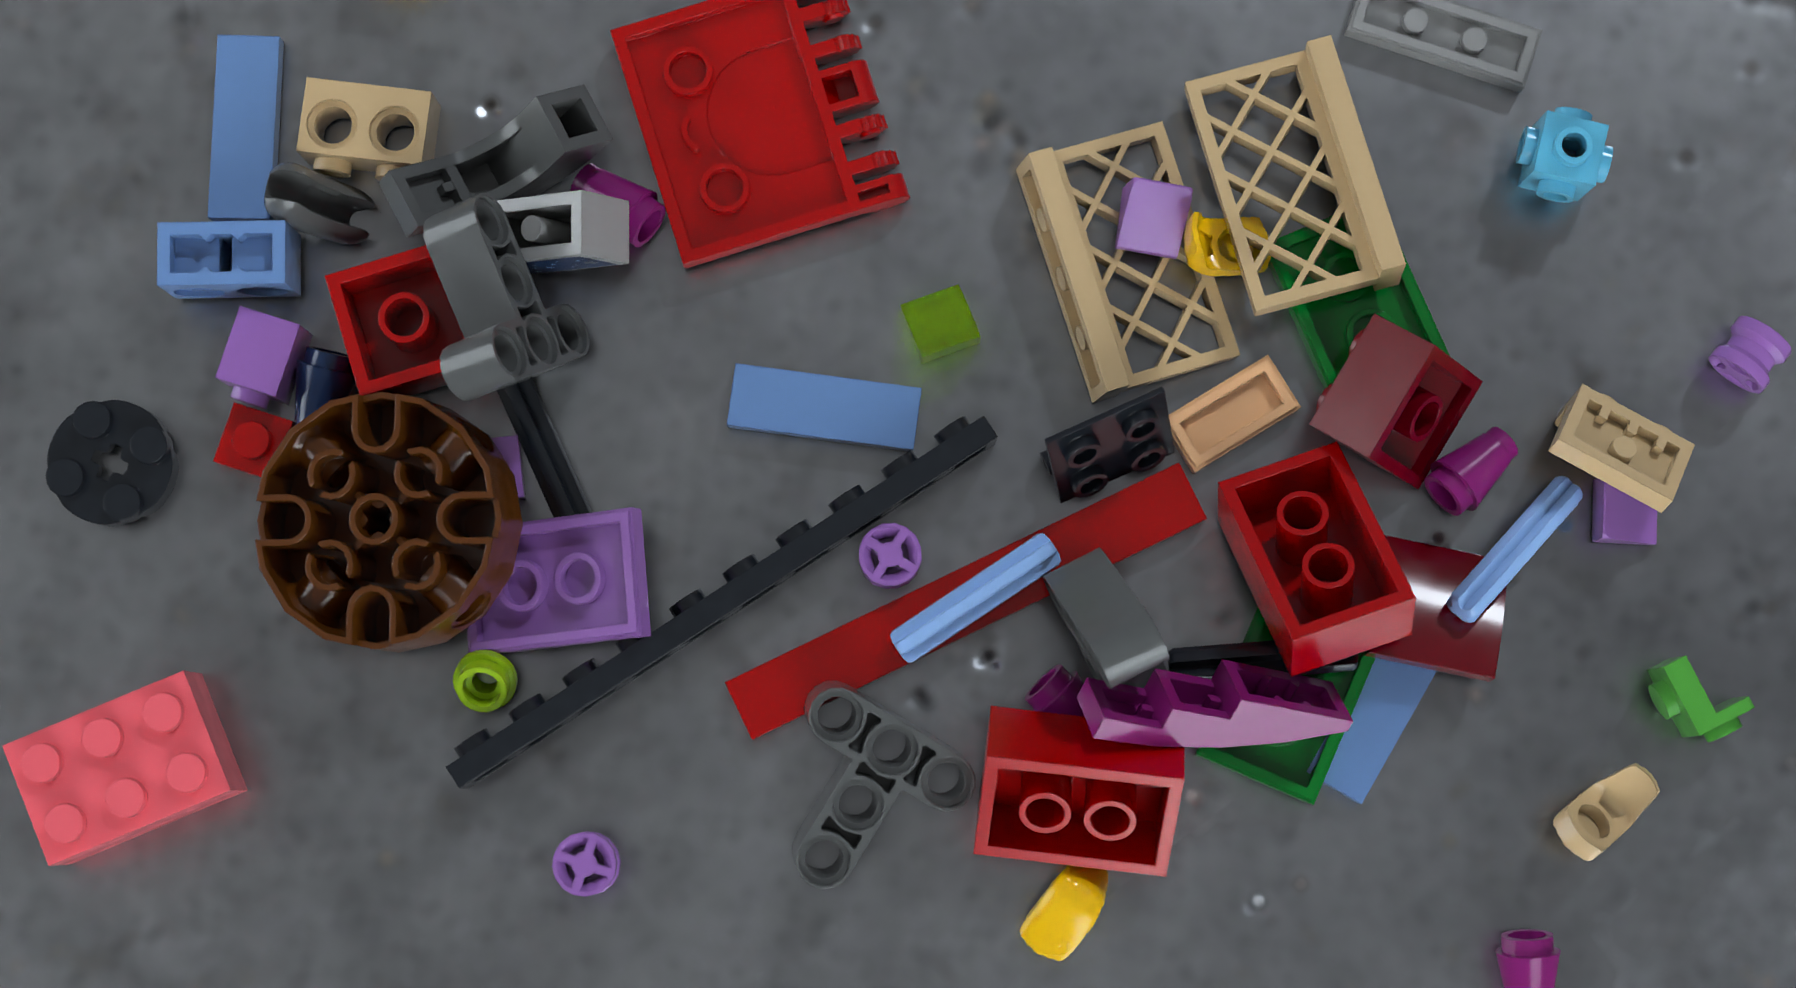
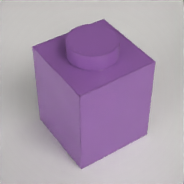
M240 306L215 378L233 387L230 398L265 410L270 399L289 405L296 385L297 360L304 359L306 346H309L313 335L300 324Z

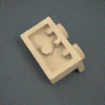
M1582 384L1559 411L1554 422L1558 430L1548 452L1662 513L1675 497L1695 444L1676 435L1667 427L1654 423L1617 403L1610 396L1599 393Z

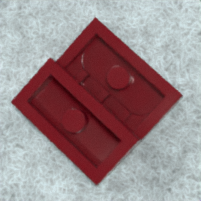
M1385 535L1416 596L1412 635L1367 650L1364 656L1487 682L1494 680L1503 629L1507 585L1475 622L1466 623L1458 615L1450 611L1447 606V600L1484 556Z

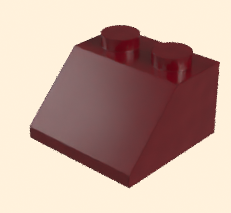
M1374 314L1367 327L1361 330L1353 339L1349 348V357L1334 383L1327 386L1321 393L1316 405V413L1309 425L1419 490L1431 470V464L1437 460L1483 381L1436 345Z

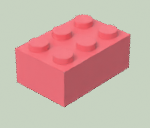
M180 671L2 745L48 866L73 864L248 790L202 673Z

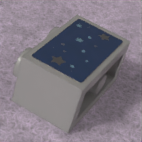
M584 190L497 201L507 216L530 274L629 264L628 200Z

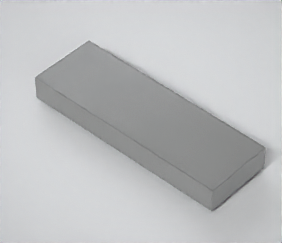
M1355 0L1344 36L1520 93L1525 88L1543 30L1451 0Z

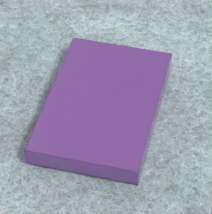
M629 507L523 522L513 574L486 615L467 627L468 653L476 650H491L500 654L651 636L641 509Z

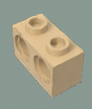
M307 77L296 151L309 165H314L313 171L324 176L349 178L351 177V170L376 172L375 179L380 181L389 170L434 159L441 105L431 91ZM341 118L352 121V128L346 139L339 143H327L324 141L325 130L332 121ZM398 126L414 128L413 140L406 148L398 151L386 149L385 141L391 130Z

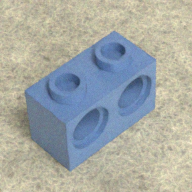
M286 220L157 222V286L176 299L301 296V235Z

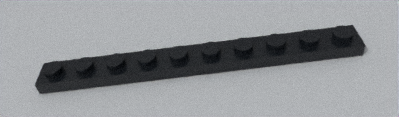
M962 416L934 435L939 445L919 458L913 450L903 454L881 470L886 480L866 493L860 484L846 491L828 505L834 514L814 527L811 526L807 519L794 525L775 539L780 549L759 562L756 556L751 554L737 562L722 574L727 583L707 597L700 588L676 602L669 608L674 618L658 629L651 630V636L619 640L616 646L621 653L601 666L597 664L594 658L581 664L562 678L567 688L547 701L544 700L541 693L524 701L508 713L513 723L494 736H491L486 728L454 748L459 758L446 766L459 789H469L995 445L998 436L985 416L971 424L966 416Z

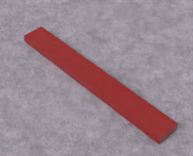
M1178 462L726 681L725 684L751 739L754 740L804 716V704L809 692L822 682L837 680L857 690L911 664L902 658L890 638L892 630L1036 534H1045L1052 541L1060 555L1061 562L1059 566L1050 571L1052 572L1099 547L1104 551L1112 564L1115 565L1205 521L1207 517ZM1043 577L921 658L1049 597L1050 594L1043 581ZM831 697L825 700L820 707L829 704L841 697Z

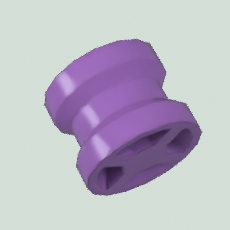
M1740 316L1730 327L1732 337L1727 344L1719 345L1713 350L1709 356V362L1717 372L1731 383L1751 393L1760 394L1770 383L1768 373L1774 365L1782 364L1786 361L1792 352L1791 347L1778 332L1768 325L1749 316Z
M883 523L872 528L863 537L859 547V565L864 576L873 585L883 589H898L909 584L917 575L921 565V546L916 535L907 527L897 523Z
M586 831L570 835L559 844L553 856L552 868L555 879L562 889L572 895L587 897L604 892L614 884L620 873L621 858L618 848L610 838L601 833Z

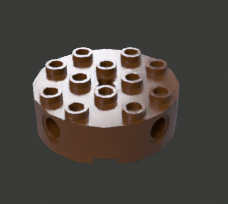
M378 392L365 396L357 394L330 400L289 429L263 469L256 501L261 502L257 520L260 540H255L259 569L284 611L325 640L391 652H404L446 643L486 615L513 574L523 527L515 475L491 437L450 408L426 399L396 393ZM391 512L392 515L388 520L386 517Z

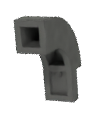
M585 84L536 96L512 121L483 140L442 157L389 170L378 183L408 238L422 234L424 222L430 216L480 193L488 194L496 201L536 196L582 167L613 138Z

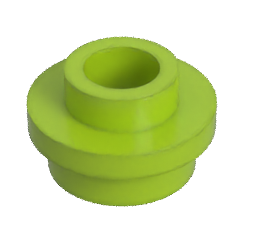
M476 650L466 654L458 662L453 674L454 689L460 701L469 709L477 712H490L506 705L512 699L518 682L517 673L512 663L505 656L491 650ZM476 673H486L495 678L496 682L485 683L477 677Z

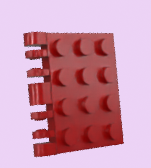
M707 0L610 30L685 269L860 214L885 210L910 199L902 173L886 175L857 185L854 183V180L867 179L895 169L899 165L896 151L881 150L852 161H847L842 144L871 139L883 133L888 128L884 115L879 113L838 125H836L834 118L863 112L879 104L880 101L867 61L863 59L854 60L821 71L817 67V64H829L857 54L862 49L859 36L853 33L849 35L843 34L810 45L805 28H818L846 18L851 13L847 0H827L825 2H821L824 0ZM798 5H809L800 9Z

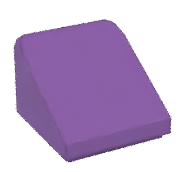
M1132 178L1122 188L1115 249L1176 259L1192 202L1193 188L1145 178Z
M1598 478L1594 479L1591 542L1657 545V510Z

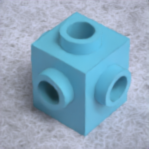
M1558 107L1554 112L1547 110L1532 127L1526 126L1520 137L1516 153V163L1522 164L1517 187L1536 191V195L1555 202L1568 203L1581 199L1596 186V182L1604 183L1608 175L1613 157V147L1605 145L1609 125L1592 121V114L1578 108ZM1563 148L1576 151L1575 157L1568 156L1563 151Z

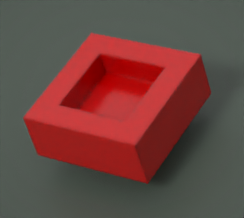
M234 402L213 462L261 478L263 469L289 429L295 426V422Z

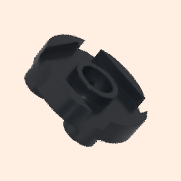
M122 400L89 401L78 406L74 413L68 416L56 430L47 454L46 483L50 490L57 495L62 505L75 516L101 526L127 525L124 523L135 522L143 516H150L165 504L177 481L179 471L178 456L174 452L173 443L168 435L169 431L166 426L151 412L136 404ZM115 446L123 448L120 458L128 463L127 470L123 475L113 472L108 481L104 480L101 476L103 467L98 464L99 458L103 452L110 453Z

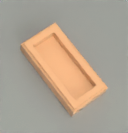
M1266 355L1169 414L1173 444L1191 473L1195 474L1292 415L1301 406L1270 356Z

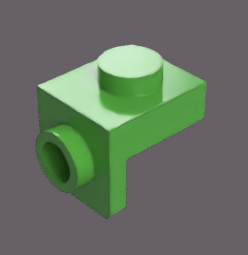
M1686 655L1668 658L1647 669L1653 681V684L1648 686V690L1655 707L1665 719H1673L1682 737L1704 735L1707 742L1715 741L1741 728L1743 725L1738 716L1755 708L1749 696L1733 697L1713 707Z

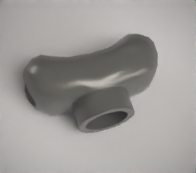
M285 162L275 166L269 173L264 195L265 209L273 216V219L286 220L297 232L341 244H359L369 237L368 231L351 226L350 218L357 211L374 208L375 204L372 198L358 188L326 177L295 162Z

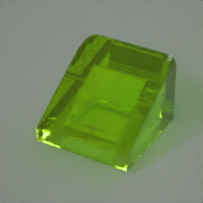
M959 284L900 305L921 364L980 343L981 335Z

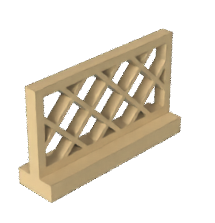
M1331 35L1307 41L1306 48L1303 51L1185 82L1184 91L1255 317L1373 285L1374 291L1399 285L1406 262ZM1292 72L1296 73L1302 93L1292 110L1261 94L1270 78ZM1257 82L1253 90L1244 86ZM1227 91L1246 102L1230 126L1207 113L1202 96ZM1305 104L1310 119L1300 114ZM1253 106L1285 121L1271 146L1240 131ZM1292 126L1317 138L1320 150L1310 166L1279 151ZM1214 132L1224 137L1219 148ZM1232 142L1264 157L1250 182L1225 170L1222 159ZM1323 160L1329 176L1318 171ZM1271 162L1303 177L1289 203L1257 187ZM1311 182L1335 194L1338 208L1329 223L1297 208ZM1231 188L1242 193L1237 204ZM1250 198L1282 214L1268 240L1243 228L1240 215ZM1341 218L1347 233L1336 228ZM1289 219L1321 234L1307 261L1275 244ZM1330 239L1353 251L1359 271L1335 276L1316 266L1315 263ZM1249 245L1261 251L1255 262ZM1268 255L1300 271L1291 289L1264 295L1258 272ZM1308 276L1318 281L1303 285Z
M1162 121L1053 151L1052 147L1031 152L1028 153L1016 169L1092 403L1116 397L1124 391L1233 360L1240 356L1214 276L1203 275L1193 270L1197 283L1188 299L1158 282L1170 258L1160 257L1151 277H1148L1120 261L1125 250L1116 249L1113 255L1110 256L1090 245L1086 233V228L1094 213L1118 226L1119 212L1100 201L1113 176L1125 183H1128L1134 177L1142 178L1119 165L1127 148L1150 141L1158 163V167L1151 180L1160 181L1163 178V181L1166 183L1184 186ZM1117 150L1112 161L1101 155ZM1085 160L1106 172L1093 198L1071 186L1065 164ZM1077 204L1087 209L1083 218H1081ZM1191 206L1187 217V221L1193 214ZM1180 246L1177 259L1187 264L1184 248ZM1097 263L1106 267L1102 277L1100 275ZM1114 272L1144 288L1132 315L1118 309L1109 302L1105 288ZM1152 293L1183 309L1170 336L1139 320ZM1200 295H1202L1205 307L1197 304ZM1191 314L1212 325L1219 346L1218 349L1199 353L1178 341ZM1116 321L1126 326L1121 336ZM1133 331L1164 347L1154 368L1137 373L1132 372L1125 347ZM1172 352L1184 358L1167 363Z

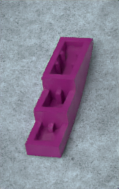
M1223 659L1211 679L1154 668L1144 688L1119 684L1110 689L1104 680L1087 677L1077 695V700L1093 738L1149 746L1223 748L1285 743L1347 732L1353 723L1332 681L1302 675L1291 677L1288 672Z

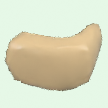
M1634 763L1590 786L1566 805L1553 819V826L1557 830V834L1564 846L1582 860L1591 861L1627 831L1658 796L1660 789L1657 781L1646 768Z

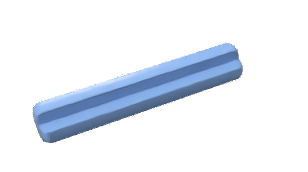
M1555 477L1451 593L1447 600V606L1450 611L1458 615L1466 623L1475 622L1578 505L1583 497L1581 488L1573 484L1568 477Z
M1036 534L892 630L890 638L895 648L906 662H915L1059 566L1061 558L1056 547L1045 534Z

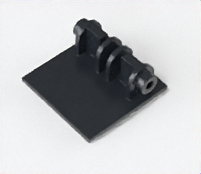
M1161 386L1044 439L1047 450L1041 452L1040 456L1048 474L1054 477L1061 503L1074 497L1084 498L1092 496L1101 491L1108 482L1132 471L1143 472L1154 468L1164 460L1165 456L1175 452L1163 387Z

